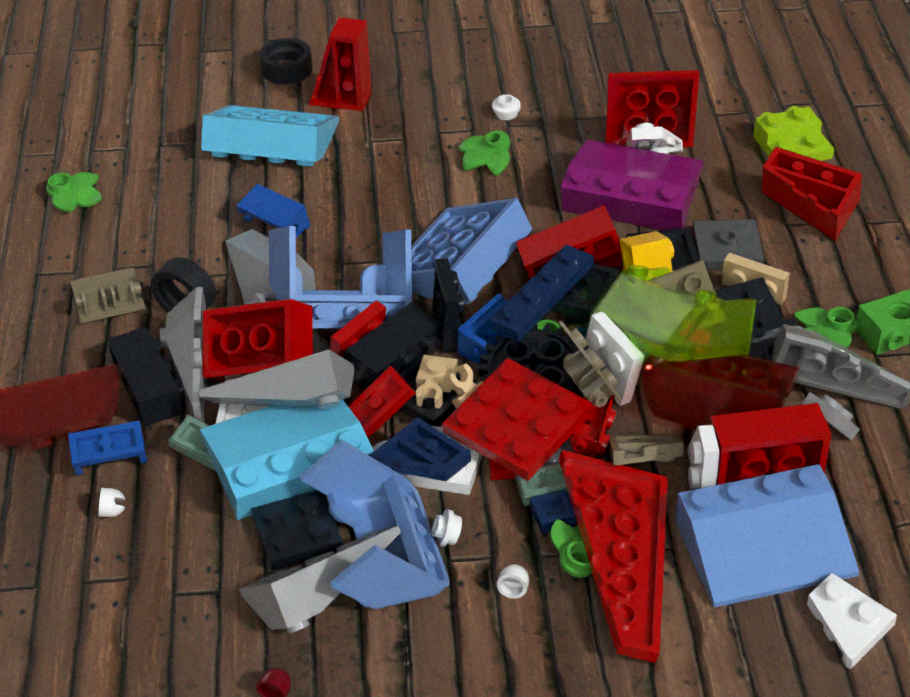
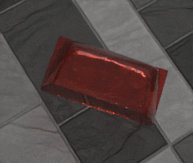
M664 335L645 361L642 378L645 399L655 417L682 424L688 429H697L698 426L710 425L711 416L783 407L797 381L799 367Z
M116 364L0 389V444L7 449L30 446V449L33 451L52 446L51 441L66 438V442H69V433L108 426L112 421L119 402V374Z

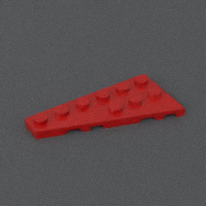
M562 450L558 460L616 654L655 663L660 655L668 477L623 465H613L612 462Z

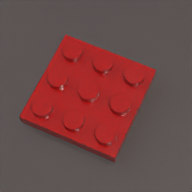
M507 358L442 423L443 433L529 481L593 413V404Z

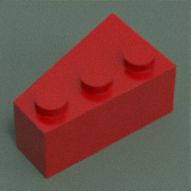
M339 17L329 36L309 105L363 111L372 93L367 20Z
M775 147L763 165L762 193L836 241L860 201L863 174Z
M605 205L516 242L530 279L566 244L593 255L594 264L606 267L620 266L621 272L624 274L620 240Z

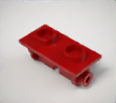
M614 394L610 396L604 406L597 407L593 405V413L572 434L570 445L574 452L579 454L586 453L592 458L597 453L603 455L610 435L606 434L605 430L611 428L616 415V410L612 409Z

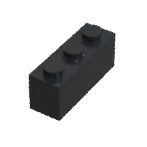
M413 302L409 303L346 349L344 359L354 366L353 382L365 391L390 366L400 374L424 353L428 355L433 354L441 342L439 335L442 323Z
M143 327L107 339L112 363L143 427L183 414L181 400L186 398L184 388L179 379H173L174 371L168 358H162L163 350L157 337L152 339L147 328Z

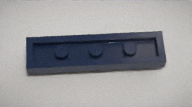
M566 244L490 319V329L519 342L594 266V256Z

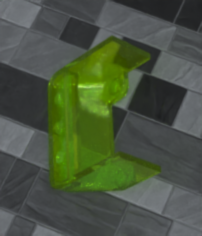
M629 265L628 270H622L589 315L590 324L591 316L603 311L626 337L643 352L664 360L688 361L749 354L756 300L752 298L723 300L716 297V292L705 289L695 290L693 295H684L649 282V280L669 273V268H648L642 265Z

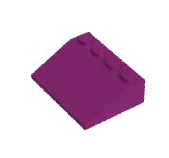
M587 139L570 162L561 185L562 211L584 214L605 205L613 221L660 230L684 228L704 166V160Z

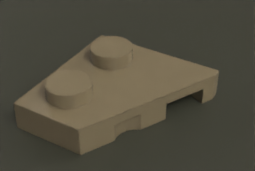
M680 434L610 435L608 450L613 465L652 460L669 462L673 461L674 457L683 456V440Z

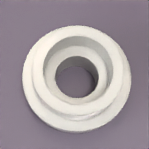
M508 94L501 95L492 102V110L495 112V116L501 120L514 119L521 108L520 101Z
M446 509L442 515L436 516L432 527V536L436 537L438 546L445 547L447 544H456L462 527L461 516L454 515V511Z

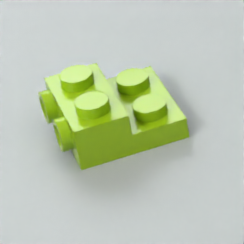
M791 106L785 112H764L758 118H755L753 138L768 157L775 147L820 161L831 159L834 155V147L821 133V120L809 106Z

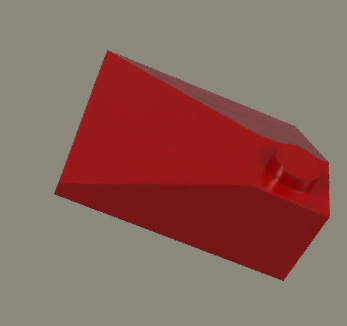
M699 70L608 73L605 143L625 146L631 128H636V125L641 123H652L654 127H663L680 138L683 147H694Z

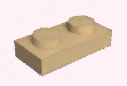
M729 253L724 259L721 285L728 287L763 277L775 303L782 305L787 297L790 273Z

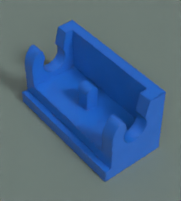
M256 184L236 206L238 212L242 214L247 213L244 216V220L248 222L257 218L276 228L296 226V238L311 226L303 204L259 184Z
M498 293L457 329L458 354L481 365L480 356L481 354H487V344L495 345V335L506 338V336L490 329V319L508 302V300L504 299L503 295Z
M140 421L68 434L71 460L76 476L83 475L82 467L136 456H139L140 464L148 462Z

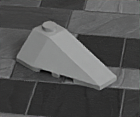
M782 324L774 344L769 376L906 410L910 403V382L818 332L806 330L800 326Z
M399 526L379 529L337 547V553L335 554L331 551L305 560L306 567L304 568L297 566L286 571L284 569L240 588L241 596L271 630L286 628L288 633L301 630L310 625L308 618L321 613L341 593L331 587L330 581L374 545L385 549L401 533Z

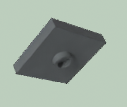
M755 219L693 221L692 231L699 260H704L707 270L723 269L724 259L729 253L764 264L765 259Z

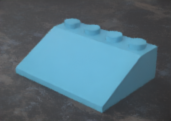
M228 105L202 116L201 150L211 151V156L228 157L229 153L239 154V158L243 160H256L257 156L268 157L267 161L272 163H284L285 159L296 160L297 165L313 166L314 162L324 157L339 123V116Z
M343 399L339 400V405L328 409L272 405L200 429L202 439L237 520L251 516V508L317 490L302 482L300 475L341 439L367 455L374 452L361 423Z

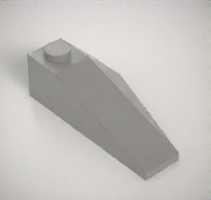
M251 229L225 240L244 305H247L255 293L274 294L269 283V238ZM296 253V267L302 274L303 290H316L314 270Z
M196 287L167 314L166 328H160V344L162 348H167L168 358L176 380L179 379L182 383L186 396L184 400L190 415L205 422L206 399L200 397L199 390L207 388L208 379L203 378V310H206L203 287Z
M328 349L199 390V395L201 398L214 404L304 406L328 409L339 405V400L350 397L354 366Z

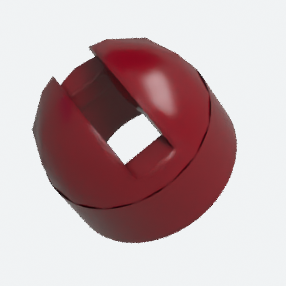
M281 668L268 669L256 683V690L261 697H287L291 689L289 673Z

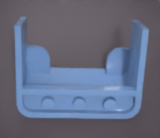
M296 226L269 230L270 286L277 300L293 299L311 305L313 329H341L375 300L386 307V321L412 302L411 230L405 229L383 233V265H370L366 267L360 276V291L303 290L302 274L296 267Z
M342 439L300 475L302 482L327 495L330 505L328 509L332 517L339 523H346L353 527L357 539L379 529L399 526L401 531L385 549L374 545L330 581L333 589L357 600L364 607L381 609L436 596L449 586V577L435 537L432 536V529L420 495L415 486L406 477Z

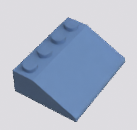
M518 198L446 208L411 246L412 293L433 300L435 259L448 258L451 272H457V293H462L464 304L475 300L477 293L485 284L493 279L494 273L508 262L509 256L518 248L516 242L526 238L532 231L530 222Z
M820 464L678 493L675 523L713 607L820 585L831 573L842 580L859 576V569L834 490Z

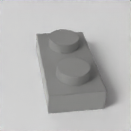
M809 392L801 403L803 405L819 403L827 424L851 441L860 430L850 421L854 415L826 394L820 399Z

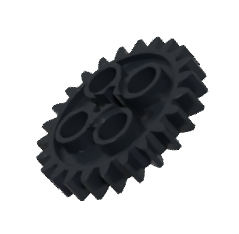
M547 323L543 330L538 329L536 324L519 342L508 337L503 338L502 336L495 335V345L487 344V354H481L480 356L481 365L478 366L480 381L484 382L509 358L576 395L584 397L583 392L579 390L571 376L563 368L564 358L568 354H574L579 348L569 335L564 337L562 327L552 332L550 323Z

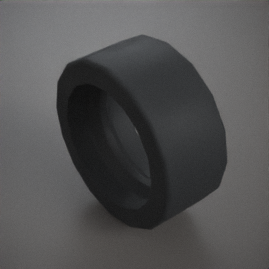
M279 38L268 42L259 51L261 73L266 80L272 83L294 84L309 77L313 71L311 47L300 39ZM281 60H294L291 62H278Z
M175 257L169 259L151 279V290L154 298L168 313L186 297L173 280L183 284L190 292L196 287H203L206 310L216 299V288L211 277L197 263L187 258Z

